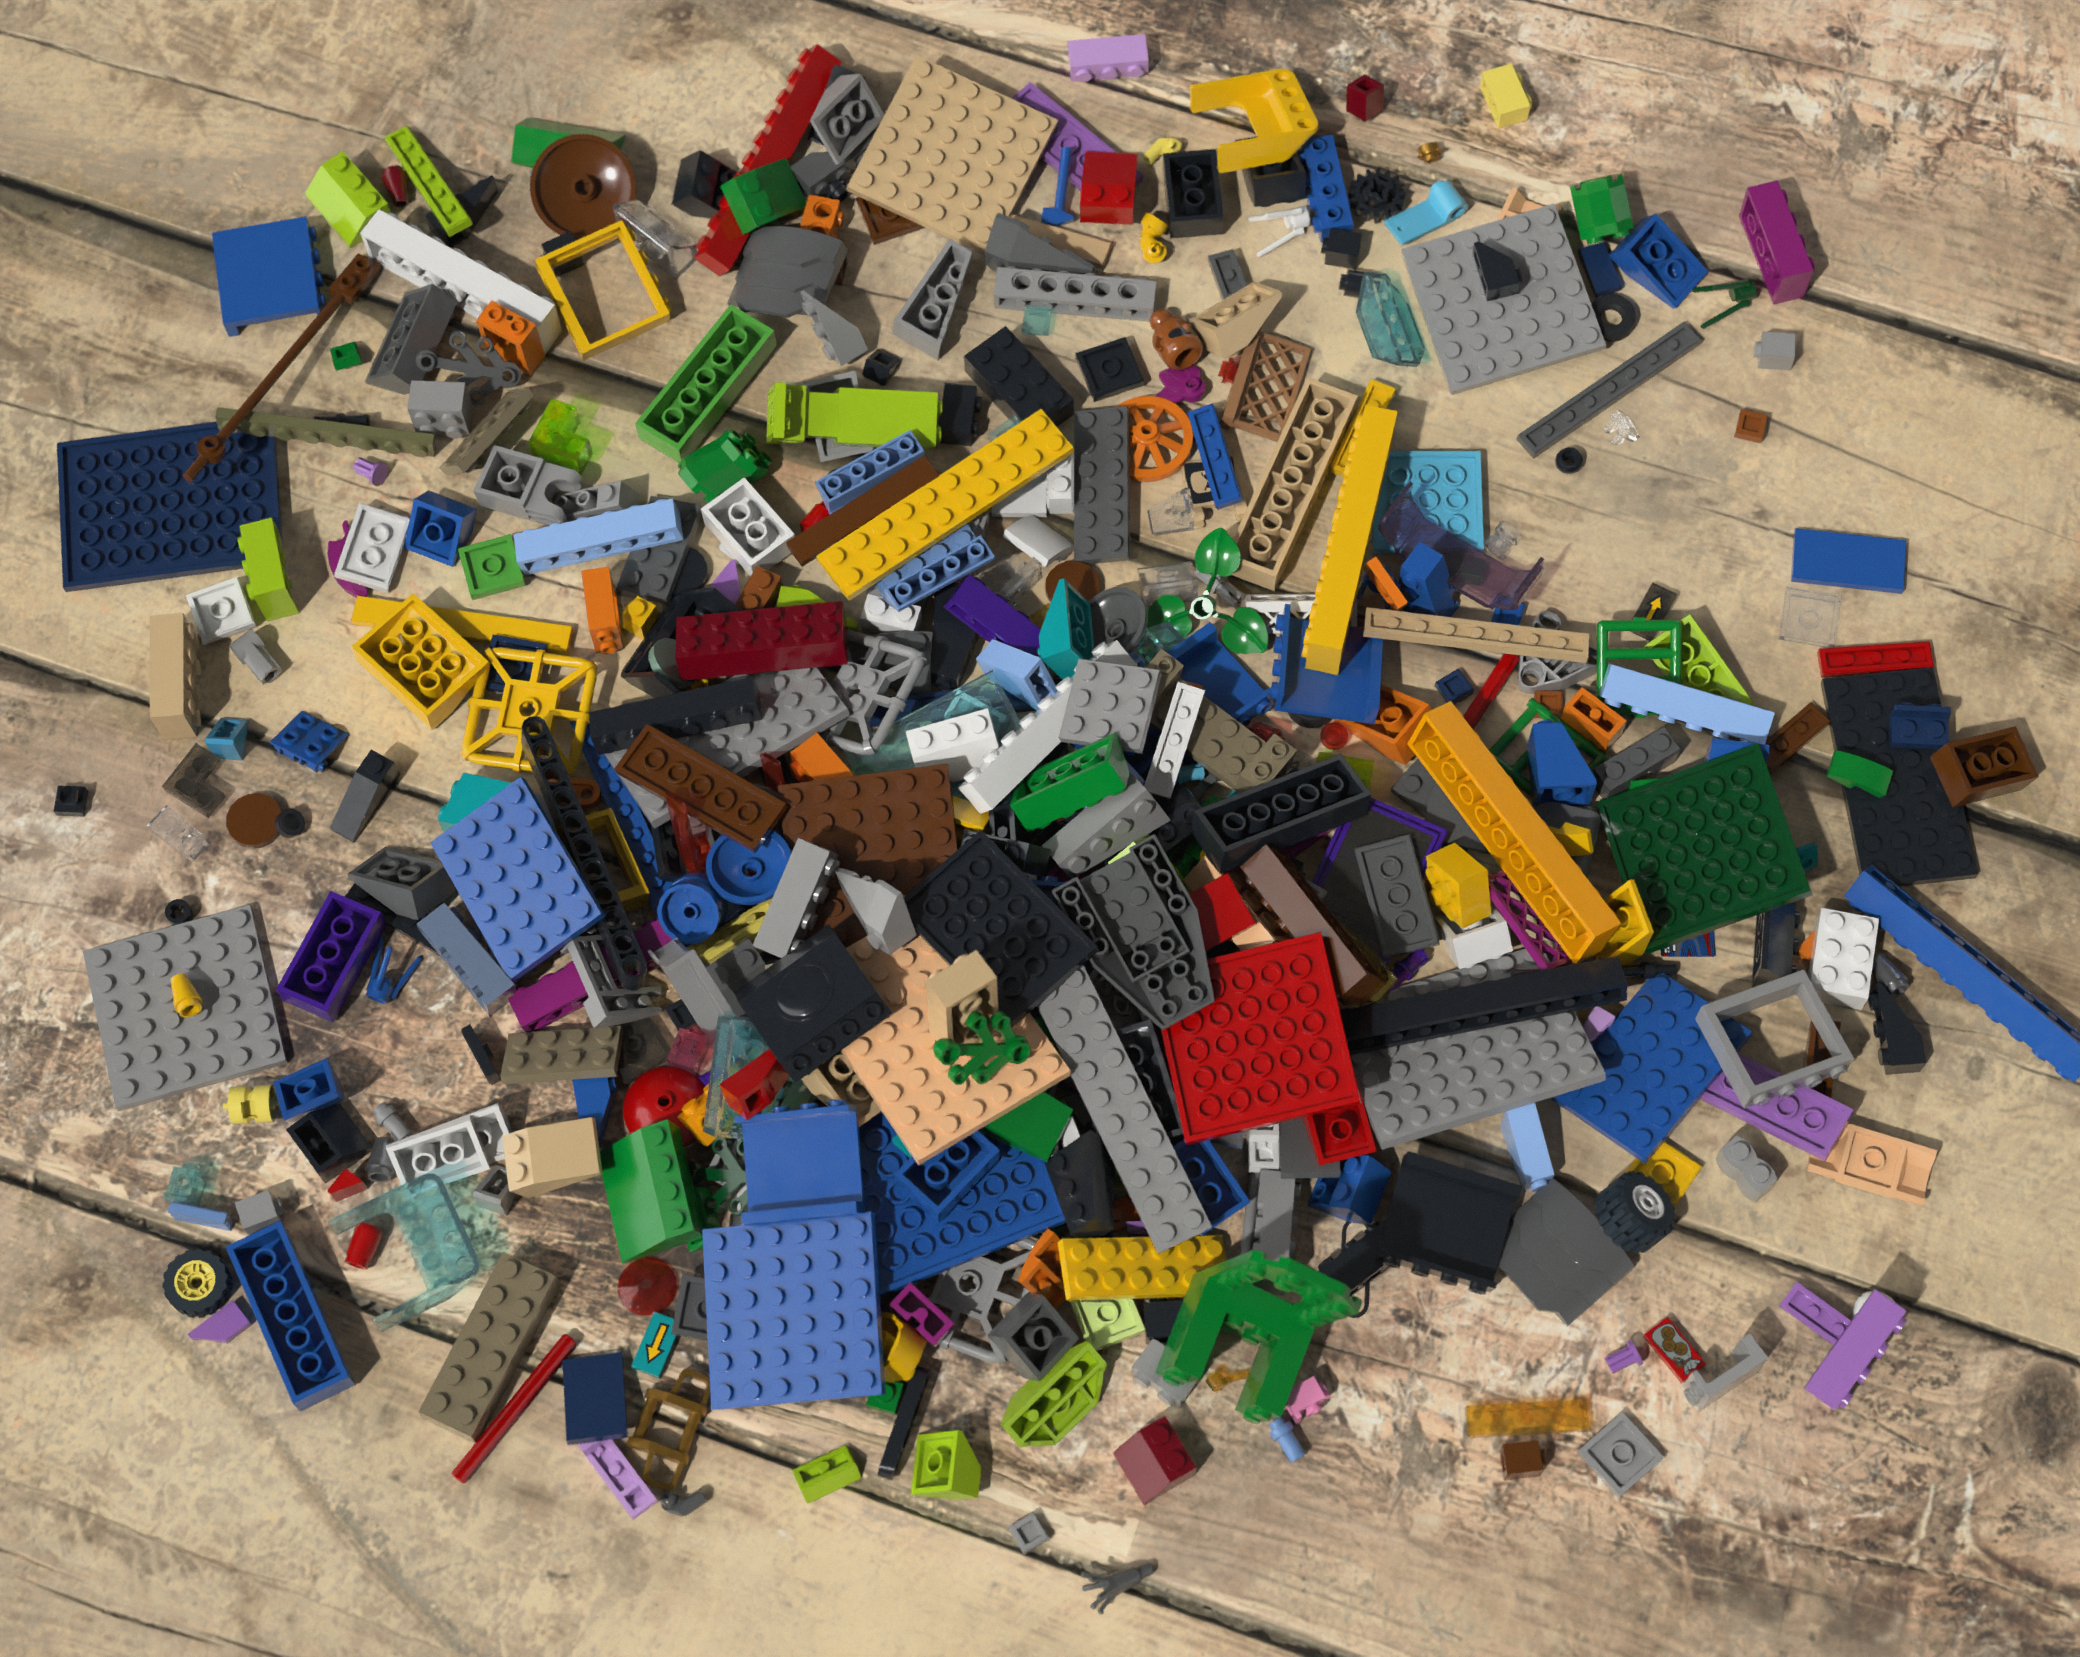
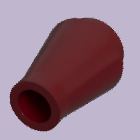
M399 165L385 168L382 171L383 176L381 180L393 200L394 206L402 207L407 205L409 199L406 171Z

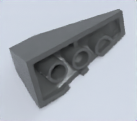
M997 213L985 249V265L991 270L997 272V267L1013 266L1018 269L1027 270L1037 268L1050 272L1068 271L1073 274H1095V266L1068 249L1058 250L1050 243L1051 239L1043 235L1040 239L1028 232L1029 226L1023 222L1001 213Z
M897 631L870 634V636L874 637L884 636L888 641L912 647L925 653L927 663L924 665L910 694L931 692L930 669L933 632ZM847 640L853 663L864 666L873 648ZM885 652L876 669L884 672L909 658ZM842 665L826 666L825 668L839 672ZM908 674L891 682L888 688L898 693Z

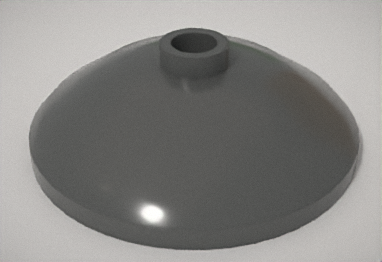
M1115 587L1104 590L1088 601L1091 607L1094 648L1102 642L1109 644L1117 640L1125 651L1130 654L1143 638L1147 628L1148 610L1146 604L1131 589Z

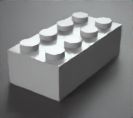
M797 839L753 943L754 947L782 958L805 942L804 937L807 930L811 931L817 921L818 915L815 914L819 903L823 904L828 895L829 888L826 887L830 876L834 877L836 875L835 870L840 866V861L837 860L839 854L809 841Z

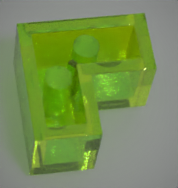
M551 398L528 444L532 456L542 458L545 462L572 469L582 476L593 452L589 438L575 433L580 424L575 406Z

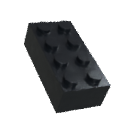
M1007 326L964 355L965 372L1014 426L1040 409L1044 411L1056 427L1074 415V399Z

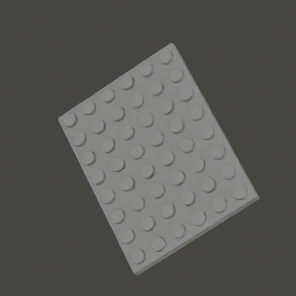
M1525 948L1503 955L1498 959L1479 962L1471 968L1456 969L1397 987L1389 993L1381 992L1375 994L1362 1006L1396 1000L1401 997L1422 995L1431 991L1437 992L1452 989L1457 986L1482 983L1487 980L1510 977L1511 970L1540 968ZM1542 952L1545 959L1550 963L1546 953ZM1353 1002L1339 1005L1340 1010L1361 1007ZM1575 1011L1350 1055L1367 1117L1382 1150L1606 1081V1073Z

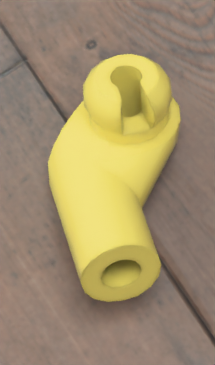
M1159 138L1142 157L1148 164H1153L1159 156H1163V153L1179 152L1182 147L1181 142L1176 138Z

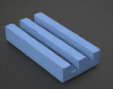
M174 1201L170 1202L168 1213L174 1220L231 1231L233 1220L226 1212Z

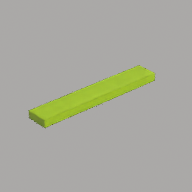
M406 125L385 136L386 143L448 236L451 237L472 226L471 219L409 127Z

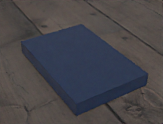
M622 1352L562 1360L567 1444L575 1445L627 1438L628 1428Z

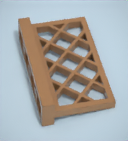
M1260 327L1248 346L1242 349L1220 420V426L1226 430H1229L1231 426L1278 442L1294 407L1311 348L1261 332L1262 327ZM1262 342L1274 345L1277 352L1266 356L1261 348ZM1291 351L1303 355L1301 361L1294 365L1290 363L1286 356ZM1281 357L1286 368L1275 372L1269 361ZM1264 364L1270 375L1259 379L1254 368ZM1289 372L1295 383L1285 388L1279 376ZM1274 380L1280 391L1268 395L1263 383ZM1257 387L1263 398L1252 402L1247 391ZM1283 395L1288 406L1278 411L1272 399ZM1266 402L1273 414L1261 418L1256 406ZM1250 410L1256 421L1250 424L1240 421V414ZM1276 418L1281 427L1279 434L1268 430L1265 422Z

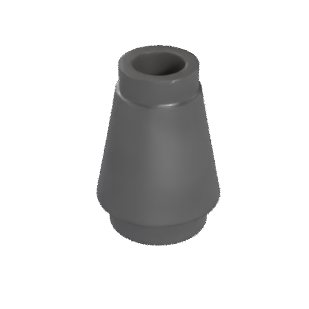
M1883 954L1873 959L1872 971L1877 982L1882 983L1892 998L1900 996L1909 988L1908 978Z
M388 1137L376 1138L365 1168L369 1180L384 1183L390 1181L391 1176L394 1175L395 1169L386 1150V1145L393 1143L392 1139Z

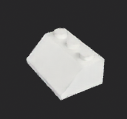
M988 708L906 731L915 767L949 764L951 784L964 781V775L974 767L979 768L984 763L982 758L994 748L997 750L1000 747L992 715Z

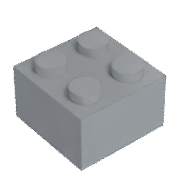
M411 380L407 410L416 432L434 434V436H448L453 439L467 437L470 434L474 407L465 382Z

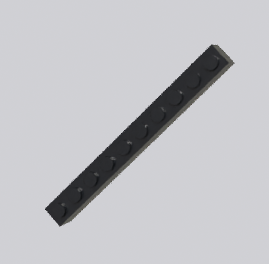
M1603 957L1584 963H1573L1568 966L1543 969L1523 975L1517 974L1508 978L1487 980L1482 983L1457 986L1437 992L1431 991L1422 995L1401 997L1396 1000L1371 1003L1351 1009L1345 1008L1340 1010L1349 1052L1350 1055L1627 1001V981L1619 957Z

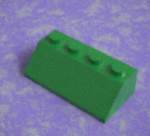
M1116 732L1032 770L1015 786L1010 807L1027 832L1036 828L1043 829L1056 819L1061 817L1068 818L1076 810L1085 806L1092 807L1101 799L1110 795L1117 796L1125 790L1130 773Z

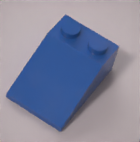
M1656 213L1641 219L1629 232L1630 235H1627L1608 255L1628 277L1673 309L1682 302L1709 272Z

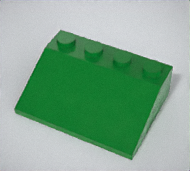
M667 1119L640 1128L600 1151L603 1182L623 1264L703 1238L702 1229L704 1228L679 1126Z

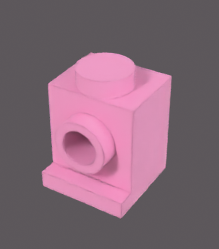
M1313 1376L1292 1388L1285 1408L1294 1424L1297 1425L1301 1423L1303 1414L1306 1417H1310L1322 1410L1321 1405L1330 1398V1395L1323 1382L1317 1383Z

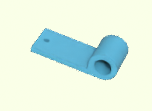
M1437 181L1431 186V192L1427 200L1384 221L1385 226L1401 246L1457 220L1467 211L1468 204L1450 181Z

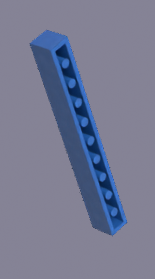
M1870 865L1860 874L1844 895L1849 900L1848 903L1852 908L1859 912H1864L1869 917L1879 918V929L1886 930L1894 936V941L1899 946L1910 949L1915 953L1921 964L1936 970L1946 984L1954 985L1962 991V995L1967 1001L1972 1004H1978L1983 1008L1989 1019L1996 1023H2001L2009 1029L2008 1032L2014 1039L2019 1042H2025L2030 1046L2036 1057L2051 1063L2061 1077L2067 1080L2070 1079L2073 1082L2080 1077L2079 1030L1875 866Z

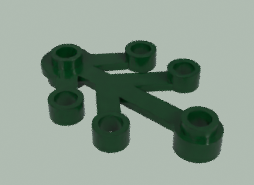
M717 1137L712 1143V1149L716 1154L720 1155L729 1170L703 1168L700 1163L688 1160L693 1185L700 1183L702 1180L727 1182L719 1191L709 1196L705 1201L707 1212L720 1214L725 1208V1201L743 1183H746V1171L731 1151V1140L724 1137ZM743 1139L739 1140L736 1146L737 1153L741 1156H744ZM722 1142H724L723 1150L720 1149ZM747 1189L740 1197H735L730 1201L729 1210L732 1214L741 1216V1213L748 1212ZM716 1200L717 1206L713 1209V1203ZM741 1202V1209L738 1211L737 1206Z

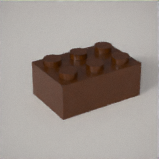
M2016 726L1946 743L1930 756L1952 808L2021 791L2039 777Z

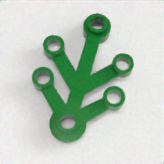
M979 1011L970 1013L966 1019V1024L977 1033L981 1043H955L950 1038H941L936 1041L933 1046L934 1056L943 1065L955 1063L960 1056H975L964 1066L956 1064L949 1069L948 1078L954 1084H963L968 1076L971 1075L978 1084L983 1085L1008 1062L1021 1064L1029 1057L1031 1048L1028 1040L1022 1035L1015 1036L1010 1026V1018L1005 1013L997 1011L991 1016L989 1021L990 1025L1001 1033L1005 1043L995 1042L986 1025V1017ZM998 1056L987 1066L984 1065L991 1057Z

